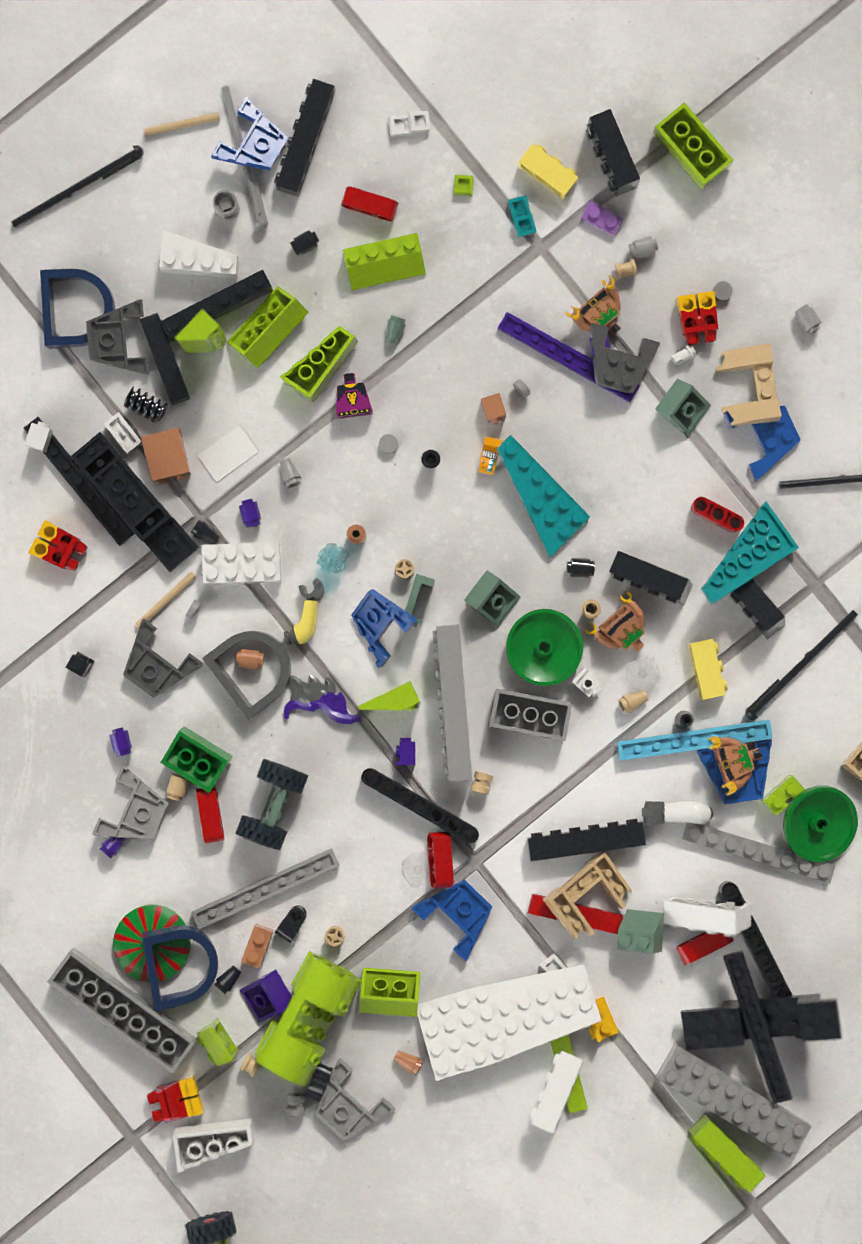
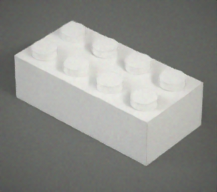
M280 543L202 545L203 584L282 582Z

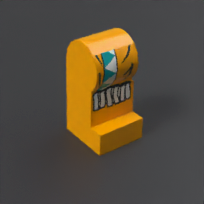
M485 437L478 472L489 475L494 474L499 454L496 448L501 444L502 440Z

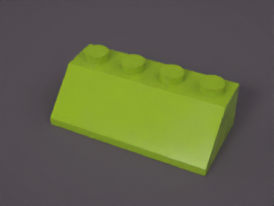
M418 233L343 249L352 291L426 274Z
M277 286L226 342L248 362L258 368L278 348L279 344L291 334L292 330L309 312L295 297Z
M203 309L175 337L186 353H214L216 350L220 351L225 346V340L227 339L219 324Z

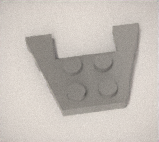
M122 765L115 781L134 790L119 824L115 825L99 818L92 835L153 840L169 804L126 766Z
M339 1058L314 1115L344 1141L370 1124L391 1114L396 1108L384 1097L370 1111L340 1086L353 1069Z

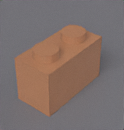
M256 923L241 962L259 969L274 930Z

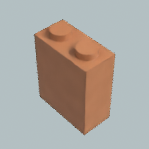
M179 428L141 437L153 483L163 485L169 483L170 479L183 480L187 478V475L191 474Z

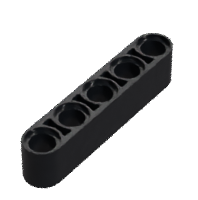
M157 312L141 318L140 323L173 406L189 400L190 396Z

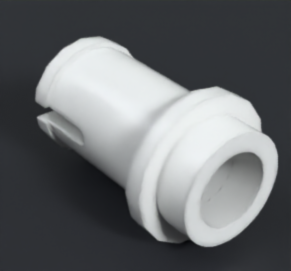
M686 345L685 349L671 355L674 364L678 366L690 358L694 359V356L697 354L692 345Z

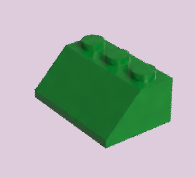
M184 726L178 731L160 763L210 793L233 756Z

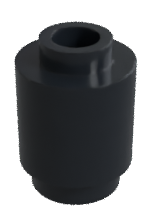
M307 230L293 238L290 244L298 256L317 248V243L320 241L315 232L311 233L310 230Z
M571 558L570 561H567L566 572L570 573V577L589 578V576H594L595 561H590V559Z

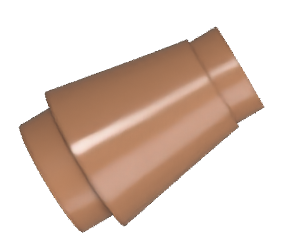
M398 1050L393 1059L410 1075L412 1073L417 1075L423 1064L420 1057Z

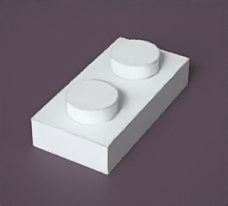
M119 412L103 423L126 454H129L142 444V441Z

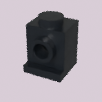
M77 652L76 655L72 654L65 668L81 677H86L95 661Z

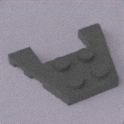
M142 299L86 321L90 361L145 375L149 374L148 357H127L124 318L144 317Z
M591 323V345L594 349L595 359L593 364L596 384L629 394L633 393L656 353L660 342L643 338L639 355L635 356L605 347L609 327Z
M143 618L123 676L155 698L203 665V662L189 653L178 668L173 666L146 645L158 628Z

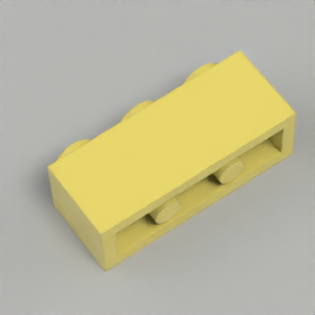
M532 143L519 160L518 166L564 200L577 183V173L570 167L565 168L561 165L562 162L557 157L549 156L542 146H536Z
M713 639L688 644L701 700L726 695L725 691L728 688L726 680H722L721 676L723 665L721 660L718 661L716 653H719L717 642H714Z

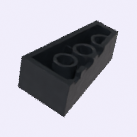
M621 551L617 552L609 570L613 575L612 578L617 581H628L630 586L641 589L642 587L648 590L649 594L657 597L660 595L671 603H679L683 606L693 586L688 578Z
M753 579L730 593L731 599L741 606L743 613L753 621L755 627L767 640L785 626V616Z

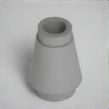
M290 458L280 461L283 484L287 488L300 485L301 476Z

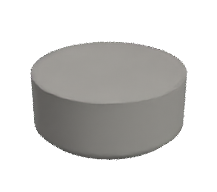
M725 281L717 283L713 288L715 299L718 301L728 300L733 293L732 286Z
M518 379L513 383L515 390L521 397L525 399L530 395L529 388L522 380Z
M386 434L380 438L379 447L382 452L391 454L397 450L398 441L395 436Z
M194 599L185 616L192 619L200 606V602Z

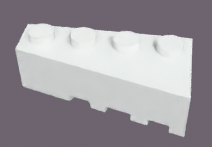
M165 230L162 231L159 264L162 272L238 279L239 258L237 255Z
M672 897L664 901V924L671 925V928L687 927L690 931L706 930V933L709 934L720 932L724 933V936L734 937L741 931L751 927V904L744 903L741 907L735 906V902L715 905L713 900L700 901L698 903L697 899Z
M563 1051L560 1054L556 1053L552 1063L555 1065L553 1072H548L545 1080L547 1087L545 1091L541 1090L537 1099L540 1104L537 1109H533L530 1119L533 1120L532 1125L552 1134L556 1132V1125L561 1119L564 1106L569 1099L572 1086H574L583 1064L582 1059Z
M252 1118L175 1128L173 1141L178 1173L189 1167L198 1166L210 1159L219 1158V1156L226 1153H232L253 1145L254 1129Z

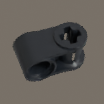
M301 905L293 906L276 929L275 934L291 944L307 916L306 909ZM297 911H300L301 917L295 919V914L293 912L296 913Z

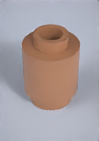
M360 525L350 526L347 530L349 542L353 545L362 544L366 540L365 529ZM354 531L360 532V536L357 538L353 537L352 534Z
M241 649V652H237L236 663L239 664V668L262 669L264 653L256 650Z

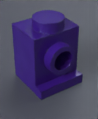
M400 738V746H396V757H400V761H396V765H416L415 741H411V738Z

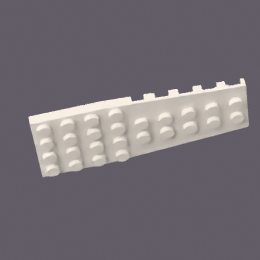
M584 965L470 988L418 1004L417 1011L436 1081L493 1065L539 1045L601 1022Z

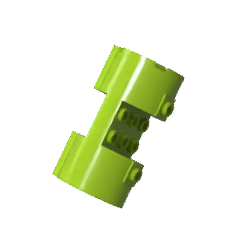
M309 951L291 984L295 994L280 1022L271 1021L254 1053L256 1055L255 1059L276 1075L295 1084L307 1086L325 1052V1049L320 1044L326 1037V1032L335 1020L336 1015L344 1017L348 1011L349 1005L362 983L361 979L342 966H338L323 956Z

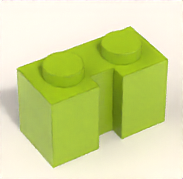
M788 775L761 801L774 815H778L788 806L785 802L787 799H794L806 789L793 775Z

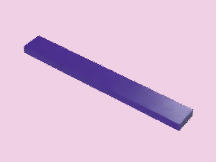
M506 312L497 328L499 331L596 384L593 359ZM637 385L635 391L631 394L604 386L600 387L630 403L640 385Z

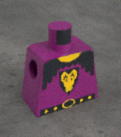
M355 373L344 374L345 385L337 386V419L372 415L373 410L364 382L356 383Z

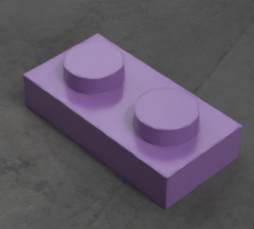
M589 201L581 216L582 220L615 236L623 221V217L592 201Z

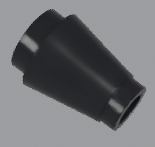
M435 450L425 451L421 457L422 464L429 469L437 467L440 463L439 453ZM433 458L434 463H428L427 460Z
M198 520L191 531L194 534L193 537L215 545L220 538L205 521Z
M680 711L676 714L675 724L678 728L686 730L693 725L694 718L690 712ZM685 716L689 718L687 724L683 722Z
M232 965L231 968L216 979L214 985L226 995L228 991L232 990L242 972Z

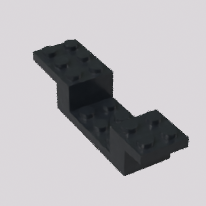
M101 432L97 433L71 455L73 460L79 465L80 470L170 573L199 549L192 538L156 499Z
M820 993L759 998L772 1037L801 1035L802 1042L837 1040L843 1037L837 998L821 1000ZM738 1000L723 1001L722 1005L716 1008L681 1011L686 1050L744 1046L747 1039H751Z

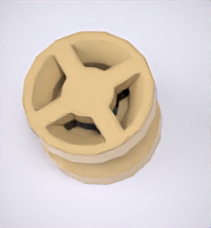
M407 559L400 560L395 566L396 574L401 579L410 578L414 573L413 563Z
M332 926L326 931L325 940L330 946H339L344 941L345 934L339 926Z
M248 1053L239 1070L247 1071L253 1077L260 1063L251 1053Z

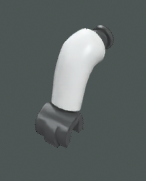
M646 801L644 808H642V816L646 824H663L664 818L665 822L705 824L714 815L711 807L696 801L666 803V805L661 801Z

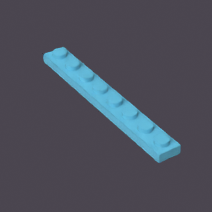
M762 720L618 741L619 759L623 761L705 749L713 746V742L707 740V738L714 736L737 739L741 743L773 739L770 720Z

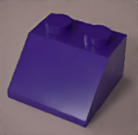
M276 969L239 990L258 1023L286 1010L292 999L291 993Z

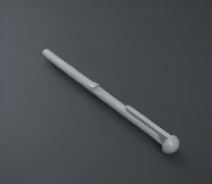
M223 86L224 100L237 149H239L243 139L229 86ZM242 165L257 222L254 224V227L259 231H263L267 228L268 221L258 183L253 181L250 167Z

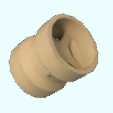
M475 771V781L471 785L470 790L489 795V784L492 782L493 776Z

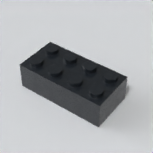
M611 108L589 117L585 132L588 140H592L594 144L593 152L596 158L599 157L601 160L600 168L603 175L607 174L609 179L607 184L611 193L614 192L617 197L636 189L640 176Z

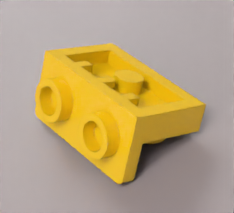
M604 996L595 999L601 1022L591 1025V1028L588 1029L592 1039H597L598 1043L602 1042V1039L619 1033Z

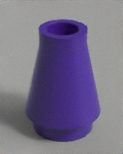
M109 837L102 843L100 850L109 858L117 855L126 838Z

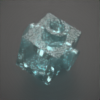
M327 543L326 547L319 552V558L316 563L327 574L339 573L345 568L346 560L350 553L336 543Z

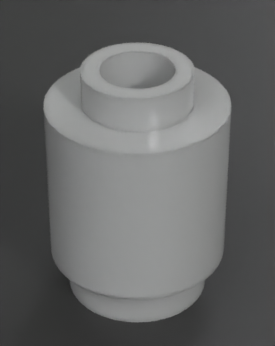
M649 236L633 241L632 244H629L632 259H642L656 255L655 251L658 250L656 239L652 240V237Z
M808 304L795 312L796 319L805 333L810 332L812 334L821 328L819 326L822 323Z

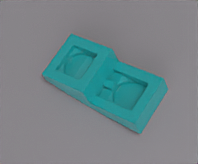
M523 195L507 200L518 237L536 233L527 196Z

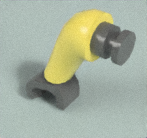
M318 578L312 582L314 590L310 594H308L306 586H298L301 595L306 598V601H304L299 623L294 625V629H291L290 632H284V638L288 645L292 644V641L294 643L299 642L300 645L304 644L315 633L318 614L317 601L323 597L325 592L324 586Z

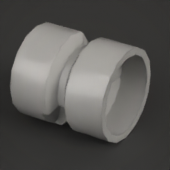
M221 190L215 194L213 207L218 217L223 220L236 218L240 207L235 194L229 190Z

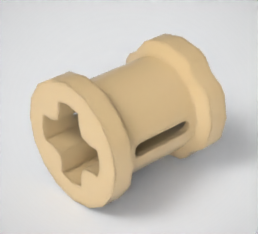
M630 259V262L614 264L618 280L624 276L637 275L634 259Z

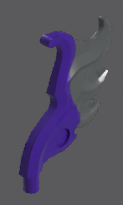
M291 675L289 685L292 692L290 701L284 707L285 719H289V712L292 709L312 712L321 709L330 719L337 723L353 724L362 721L361 714L351 715L348 713L344 695L342 692L335 695L336 686L330 678H325L328 684L324 685L312 675H309L312 680L310 683H306L299 677Z

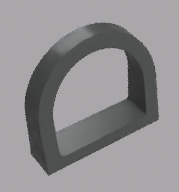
M245 631L235 634L202 658L248 720L279 698L287 688L291 677V661L286 648L277 638L261 631ZM245 640H257L270 646L277 654L281 668L280 677L274 689L254 705L248 701L218 661V658Z

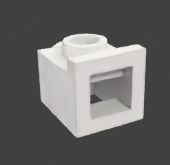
M585 667L571 681L587 697L590 695L594 697L602 689L599 686L601 682ZM586 680H590L592 682V685L590 687L585 686Z

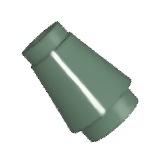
M391 315L387 323L386 342L396 345L406 326L405 319Z

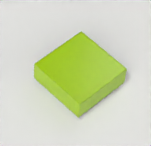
M455 175L454 195L472 196L474 176Z

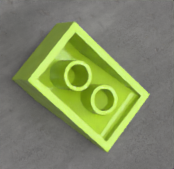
M411 681L359 705L358 708L359 710L407 709L410 712L418 708L417 704L420 703V700Z
M218 1018L197 1032L198 1037L196 1039L201 1047L205 1046L209 1052L207 1056L212 1063H216L219 1066L234 1060L239 1050Z

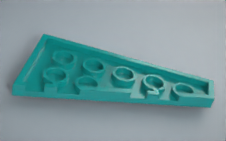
M509 435L496 449L510 474L512 482L539 534L538 536L548 556L551 557L590 516L516 439Z
M767 501L761 505L702 586L701 590L711 604L716 603L799 548Z

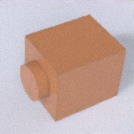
M500 393L481 398L487 422L497 424L504 421L503 418L506 417V411Z

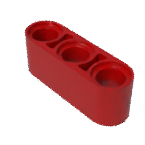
M350 186L346 187L341 206L346 209L389 222H393L399 205L393 199Z
M698 497L691 504V510L695 515L728 532L736 533L744 527L743 517L705 497ZM696 502H703L705 510H697ZM714 510H719L722 513L721 520H716L713 517ZM731 519L738 520L739 527L737 529L731 527Z
M216 786L213 787L210 793L202 788H197L196 796L205 844L224 841V830Z
M429 832L427 835L430 885L433 889L452 888L454 874L450 833Z
M705 931L681 943L676 947V950L683 964L688 965L727 946L734 939L733 937L724 936V933L709 934Z

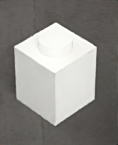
M43 422L31 423L24 445L46 453L53 430L48 428L49 425Z

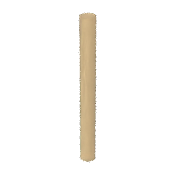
M219 113L145 128V135L150 136L220 120Z
M190 572L140 618L135 625L139 628L143 618L150 621L196 576Z

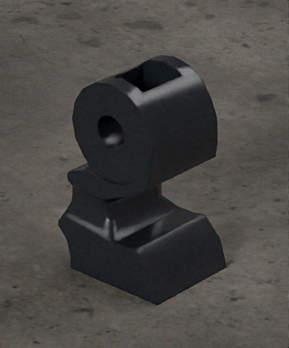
M320 1062L310 1080V1086L304 1092V1096L320 1102L333 1068Z

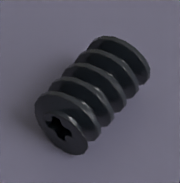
M133 386L126 396L124 407L129 408L131 406L132 412L137 410V414L140 416L144 414L145 419L151 417L152 423H155L157 420L159 422L165 414L168 403L160 406V399L155 403V396L147 399L148 392L140 395L141 389L139 388L135 392Z

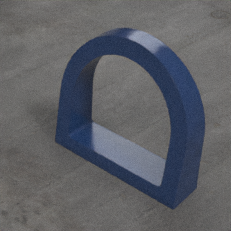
M82 269L40 270L44 346L49 349L87 346V333L78 336L56 337L53 282L83 280L95 285L104 300V314L115 310L114 297L109 287L99 277Z
M183 925L142 932L155 1012L191 1003L209 990L217 975L218 956L213 942L205 933L194 927ZM178 938L191 939L199 943L205 949L209 958L208 971L203 980L189 990L161 995L152 945Z

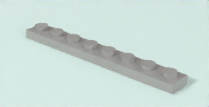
M686 822L682 835L683 840L826 883H831L836 866L827 862L808 861L794 852L696 823Z
M331 848L192 911L191 914L198 929H202L339 867L340 864Z

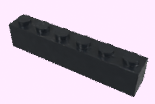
M314 78L311 84L308 83L305 91L307 95L306 100L301 102L299 108L301 115L299 119L295 120L293 125L295 132L293 137H289L287 142L288 152L286 155L283 154L280 162L282 169L280 173L277 172L274 179L277 190L299 197L336 92L334 85Z
M262 269L160 322L169 339L173 342L176 340L175 337L202 309L213 320H216L273 291V288Z
M637 818L628 819L625 824H619L618 821L608 822L607 826L600 827L599 824L588 825V829L581 830L580 827L569 828V832H561V829L551 830L548 835L536 832L531 833V837H527L531 862L646 845L643 822H638Z

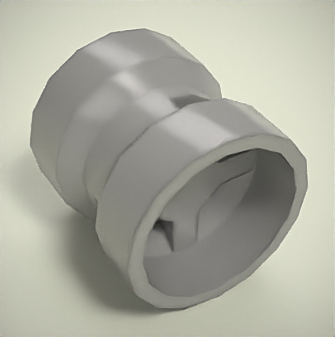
M300 1093L287 1094L288 1106L286 1107V1115L304 1116L305 1108L303 1105L306 1102V1096Z

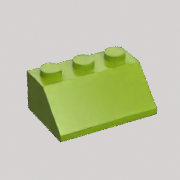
M363 967L359 1013L417 1017L420 972Z

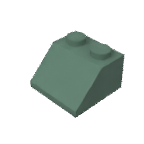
M677 378L655 410L665 420L689 436L711 405L691 384Z
M486 570L464 601L498 627L521 596L500 578Z
M627 909L618 929L617 949L645 953L662 952L664 913Z

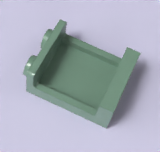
M416 574L405 609L406 612L413 616L421 586L433 589L435 579ZM417 619L418 621L413 627L417 628V625H422L423 621Z

